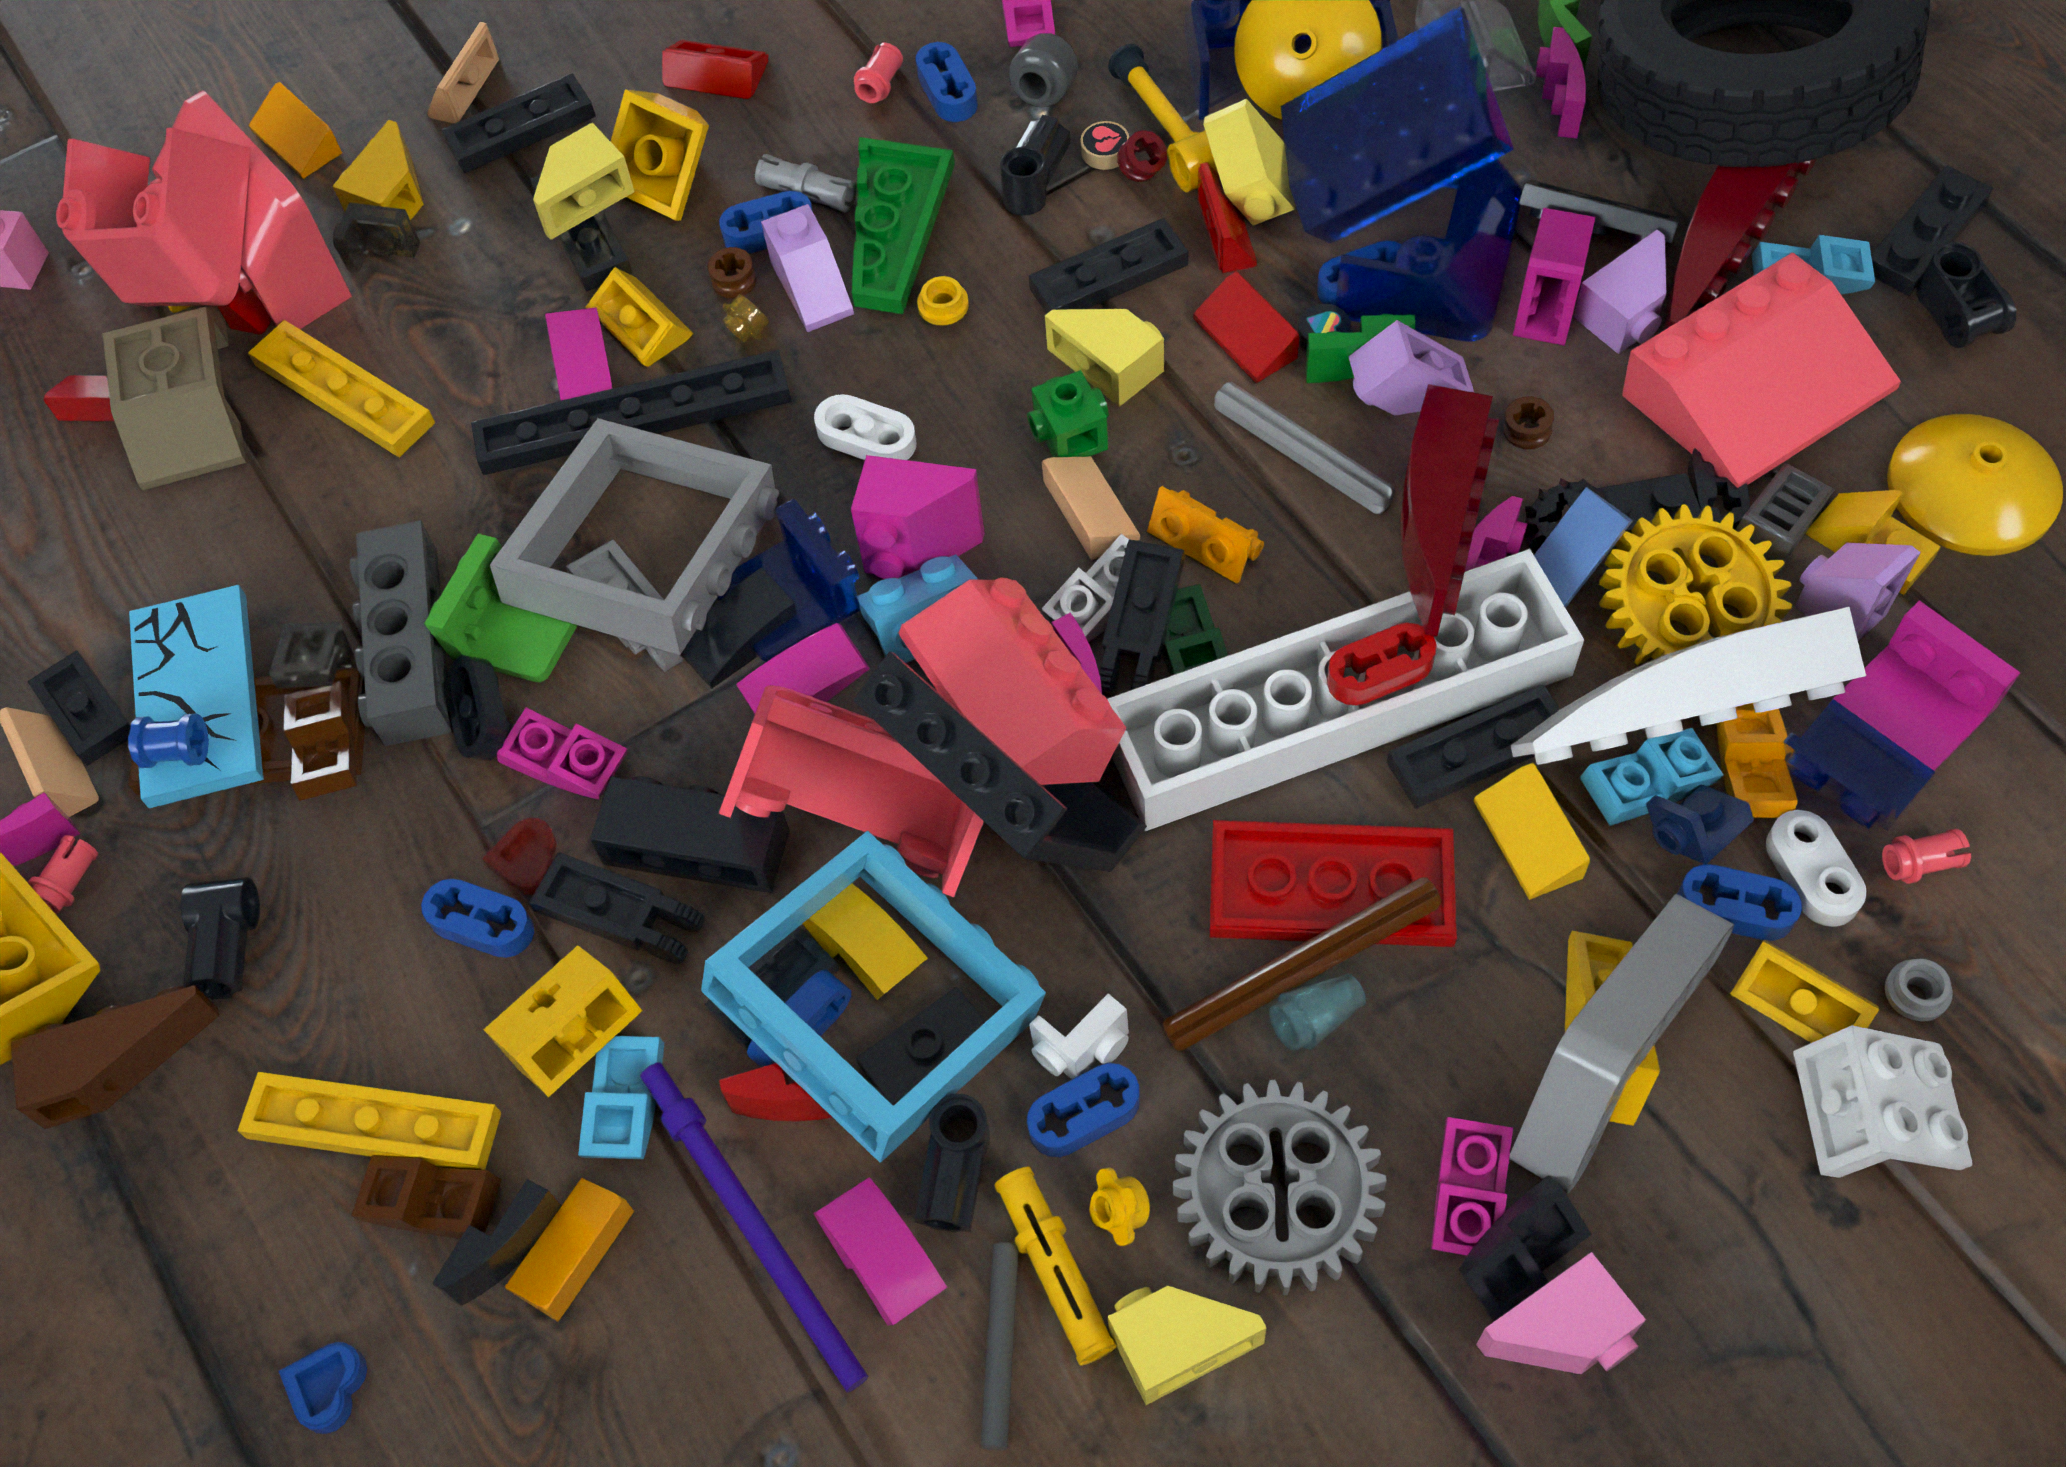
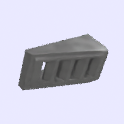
M1785 463L1742 517L1736 531L1739 532L1744 527L1752 524L1755 528L1749 540L1754 545L1768 540L1772 543L1764 554L1766 561L1783 560L1785 563L1835 490ZM1781 489L1810 503L1809 506L1797 500L1796 498L1786 494L1785 492L1781 491Z

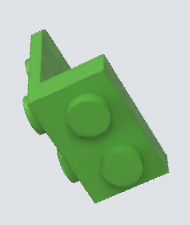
M477 534L466 554L460 559L456 571L440 598L433 604L424 625L452 660L461 655L483 658L492 664L495 672L533 682H542L550 676L578 625L501 603L490 563L502 549V546L495 537Z

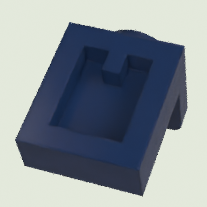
M1702 784L1680 804L1657 795L1653 796L1646 803L1653 825V836L1658 844L1671 854H1681L1705 865L1754 821L1748 802Z

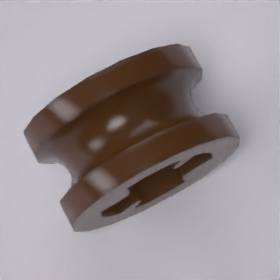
M728 247L717 251L709 259L707 267L713 290L718 295L724 298L735 299L745 296L755 287L757 279L752 259L745 250ZM736 270L737 274L728 276V271Z
M1526 396L1513 400L1507 406L1503 431L1506 439L1511 444L1522 449H1536L1544 446L1549 441L1554 422V411L1549 403L1541 398ZM1520 418H1532V424L1538 421L1537 427L1525 428V422L1519 425Z

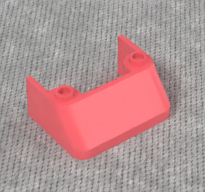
M202 90L186 99L172 128L251 148L238 286L241 292L245 294L252 290L263 303L275 327L283 320H286L299 329H302L351 298L352 295L307 205L292 183L205 91ZM165 143L152 168L157 179L150 182V184L162 182Z
M166 128L162 182L148 185L150 157L73 138L68 139L63 198L60 200L56 211L57 224L62 228L67 240L124 303L140 306L228 305L237 293L240 280L251 148L176 128Z
M768 685L764 689L719 814L731 818L736 805V807L748 814L757 817H769L771 811H784L786 804L857 830L869 831L874 836L897 843L898 852L906 859V866L913 872L929 878H937L939 873L942 874V893L951 897L955 896L984 822L874 719L803 693L774 685Z

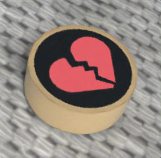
M1111 121L1096 122L1088 126L1083 131L1080 139L1081 156L1085 163L1100 170L1119 167L1117 153L1120 146L1129 139L1128 131L1122 125Z

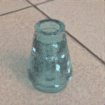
M1344 973L1339 977H1333L1280 994L1278 1003L1269 1009L1270 1021L1276 1035L1288 1049L1297 1051L1303 1047L1312 1050L1353 1015L1357 1009L1365 1005V993L1353 975Z

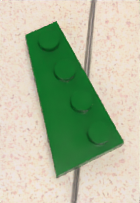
M859 137V168H857L858 201L855 210L856 242H854L852 276L854 307L903 314L955 166L954 152L948 149Z

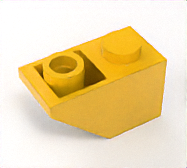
M388 120L332 186L349 221L394 238L398 237L424 205L412 157L397 122Z

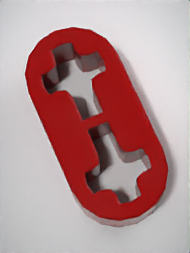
M1402 623L1341 647L1330 658L1327 677L1329 692L1336 700L1347 705L1357 706L1420 682L1429 675L1433 668L1437 646L1434 636L1426 635L1423 626L1419 624ZM1404 646L1409 652L1419 650L1418 659L1412 661L1407 654L1397 656L1398 647ZM1351 667L1356 674L1366 672L1365 680L1358 683L1353 676L1344 678L1345 668Z

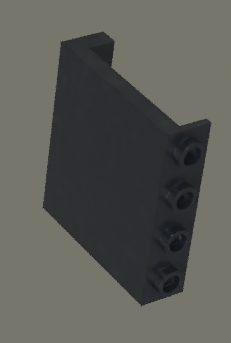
M889 651L853 699L858 706L1024 859L1112 872L1147 827L1098 782L1048 785L1038 783L894 652Z

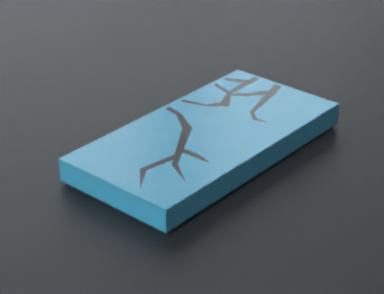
M240 585L129 611L136 717L149 716L155 722L180 720L185 714L197 713L206 724L209 739L206 760L201 765L188 766L183 760L158 762L152 768H139L141 800L148 808H153L264 780L247 599Z

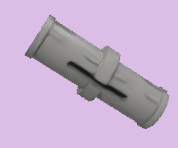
M764 154L762 156L763 160L759 159L757 163L755 181L760 186L782 192H801L808 196L812 202L829 206L844 213L848 212L849 206L852 207L854 204L857 186L852 180L825 174L819 171L816 165L807 162L801 165L793 164L769 154Z

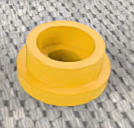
M938 276L928 280L923 285L917 299L919 314L925 321L934 325H950L964 317L969 307L967 292L957 280L947 276Z

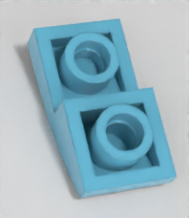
M1689 728L1681 732L1649 738L1636 753L1590 764L1580 776V779L1611 826L1648 814L1646 803L1655 795L1672 802H1677L1688 797L1701 784L1708 787L1718 782L1722 778L1723 773L1693 728Z

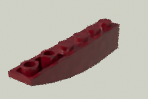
M1817 159L1770 167L1717 166L1700 197L1687 230L1667 299L1662 331L1723 295L1729 281L1726 279L1728 273L1732 272L1737 275L1741 271L1752 250V245L1749 243L1753 238L1761 241L1765 237L1776 214L1773 209L1776 205L1785 208L1799 181L1796 178L1797 175L1800 173L1807 176Z
M1431 384L1427 386L1411 444L1403 486L1400 529L1402 557L1411 596L1425 634L1438 637L1443 613L1455 616L1499 419L1489 418L1493 396Z

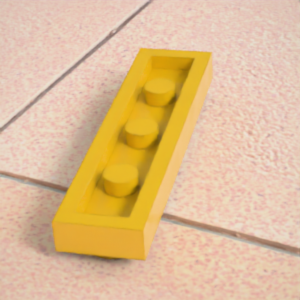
M283 320L248 352L256 367L399 458L435 424L427 408L286 320Z
M258 1072L237 1131L250 1140L370 1157L377 1155L422 1158L434 1166L485 1170L501 1117V1111L495 1104Z

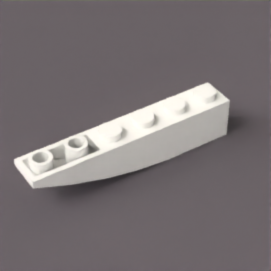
M1850 607L1716 637L1658 657L1609 680L1560 709L1511 745L1513 757L1534 754L1537 765L1573 757L1571 745L1590 741L1592 752L1626 745L1628 744L1626 732L1645 728L1647 739L1683 731L1681 719L1698 715L1701 726L1736 719L1738 717L1735 707L1753 703L1755 713L1791 706L1789 694L1800 691H1807L1808 700L1845 693L1843 681L1866 676Z

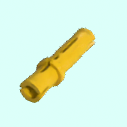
M1031 1167L1016 1169L1001 1177L994 1184L1018 1232L1014 1240L1020 1253L1028 1254L1046 1291L1049 1302L1055 1310L1064 1332L1077 1355L1078 1364L1082 1366L1092 1363L1112 1352L1117 1347V1344L1111 1338L1089 1291V1287L1083 1279L1063 1237L1067 1228L1062 1218L1059 1216L1053 1217L1033 1177L1034 1173ZM1030 1211L1034 1213L1052 1251L1051 1256H1047L1028 1217ZM1062 1272L1081 1311L1082 1319L1080 1320L1077 1319L1057 1277V1274Z

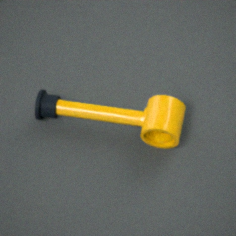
M1126 44L1118 48L1109 59V72L1114 78L1121 79L1126 86L1134 87L1175 141V143L1168 146L1167 156L1171 172L1179 187L1184 192L1197 189L1200 163L1208 162L1218 173L1206 131L1192 132L1148 75L1149 67L1145 63L1144 53L1138 45Z

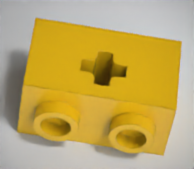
M577 945L483 1030L514 1066L549 1098L642 1012V1009L607 967Z

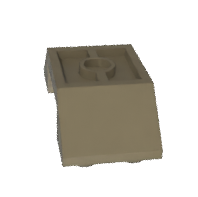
M206 306L102 333L111 413L136 481L142 491L246 463L241 424L224 397L218 349L229 347L226 322L217 306Z

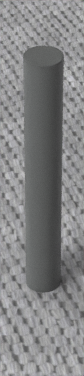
M1007 1242L993 1244L980 1448L993 1451L1008 1449L1019 1250L1016 1244Z

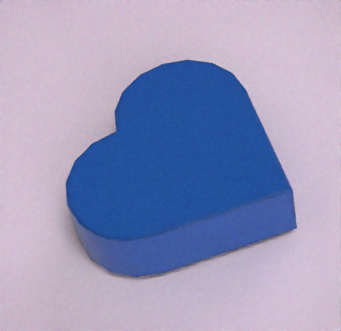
M334 1342L279 1370L294 1414L300 1424L315 1433L328 1434L338 1430L346 1423L353 1406L351 1395L361 1387L367 1374L366 1359L361 1352L347 1343Z

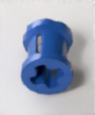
M197 713L185 714L180 720L155 722L151 717L144 716L136 717L132 721L128 744L131 758L139 768H152L158 762L183 760L188 766L201 765L206 760L209 739L206 724Z

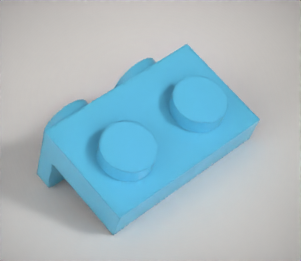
M956 554L950 557L941 556L928 560L921 566L920 570L899 579L888 578L875 583L868 592L857 596L856 600L862 616L878 636L885 657L891 651L907 663L915 658L898 634L901 625L969 579H978Z

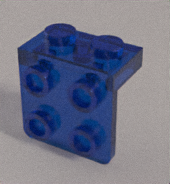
M794 498L775 509L783 541L736 567L732 573L728 590L723 596L717 597L718 601H720L738 584L762 567L795 602L798 614L753 645L757 655L765 662L814 633L835 623H840L860 611L854 584L855 581L860 579L855 564L844 550L838 553L834 551L828 543L831 541L830 535L816 513L807 515Z
M1834 699L1801 738L1790 733L1783 741L1788 758L1786 763L1790 766L1788 771L1816 792H1819L1824 785L1840 796L1837 799L1841 803L1839 809L1868 830L1876 822L1888 831L1935 776L1934 770Z

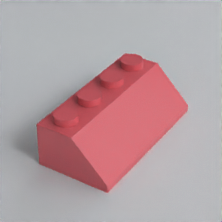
M997 578L996 580L969 579L901 625L898 632L899 636L937 692L1038 783L1048 785L1100 781L1127 727L1112 709L1107 698L1100 693L1082 669L1080 662L1070 653L1055 633L1050 622L1043 617L1028 597L1023 586L1016 580L1008 578Z

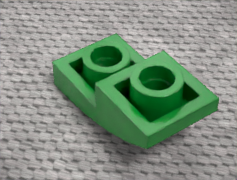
M1382 314L1361 316L1359 332L1342 333L1331 331L1327 333H1308L1305 367L1306 383H1324L1354 378L1348 356L1396 320L1415 329V315Z

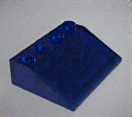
M1461 6L1281 106L1289 186L1304 231L1330 244L1514 150L1464 8Z

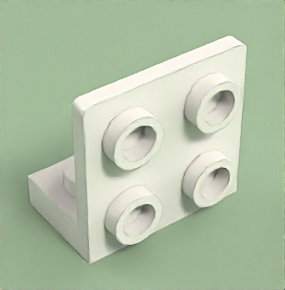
M1851 1025L1793 1051L1821 1175L1840 1178L1888 1159L1954 1170H1962L1972 1166L1967 1143L1968 1132L1960 1116L1951 1082V1066L1939 1043Z

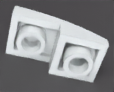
M1121 533L1086 573L1078 567L1043 606L1042 610L1053 620L1071 612L1088 642L1105 631L1129 539Z

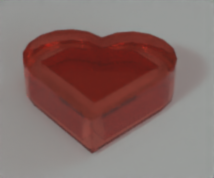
M527 818L515 824L482 859L490 870L518 891L526 895H534L553 862L552 856L557 846L556 838L545 821L539 818Z

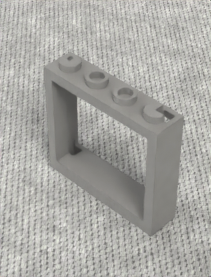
M597 418L490 563L501 603L681 655L697 629L702 631L707 612L716 598L723 596L728 590L732 573L741 559L747 558L751 554L756 536L766 520H772L774 517L773 509L777 505L779 491L775 489L772 465ZM620 469L731 499L665 600L550 568Z

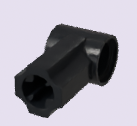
M1042 115L1037 121H1031L1017 147L1007 151L1001 158L1002 202L1004 207L1013 214L1024 216L1035 214L1046 204V187L1066 153L1071 140L1070 131L1060 124L1058 118Z
M249 877L196 882L185 885L181 895V916L184 927L189 935L183 987L195 985L211 1000L232 998L234 993L242 991L247 931L255 929L259 922L260 900L257 887Z
M951 1094L942 1098L933 1107L929 1117L931 1134L915 1222L936 1230L955 1233L960 1231L971 1232L983 1159L990 1144V1130L986 1113L982 1105L974 1097L965 1094ZM958 1118L972 1120L977 1125L975 1134L964 1142H953L943 1136L946 1126Z

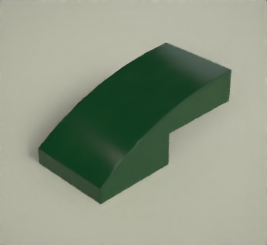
M1200 583L1177 590L1162 651L1171 676L1228 656L1219 627H1214Z

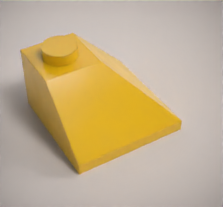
M625 89L610 142L625 157L635 191L628 195L627 198L673 220L681 221L709 128L708 123L698 111L658 93Z

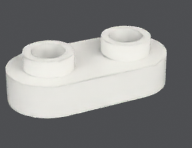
M844 394L825 399L815 411L814 421L818 437L829 448L863 460L866 459V455L908 460L915 452L916 436L914 425L910 418L903 413ZM841 427H849L848 429L843 431L839 430V428Z
M1804 810L1789 811L1778 817L1766 839L1767 853L1784 882L1791 885L1797 891L1801 898L1803 913L1812 921L1824 926H1841L1850 922L1865 902L1866 886L1830 826L1820 816ZM1794 832L1807 835L1812 842L1800 841ZM1831 882L1839 885L1844 894L1831 892L1825 883Z

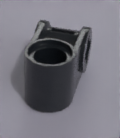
M1948 242L1937 248L1916 287V295L1919 302L1926 307L1941 328L1946 341L1955 348H1963L1969 346L1975 337L1990 332L2003 334L2010 331L2016 322L2014 301L1984 264L1980 254L1973 247L1961 242Z

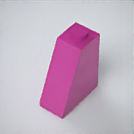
M1543 208L1527 267L1513 336L1565 346L1583 276L1595 217Z

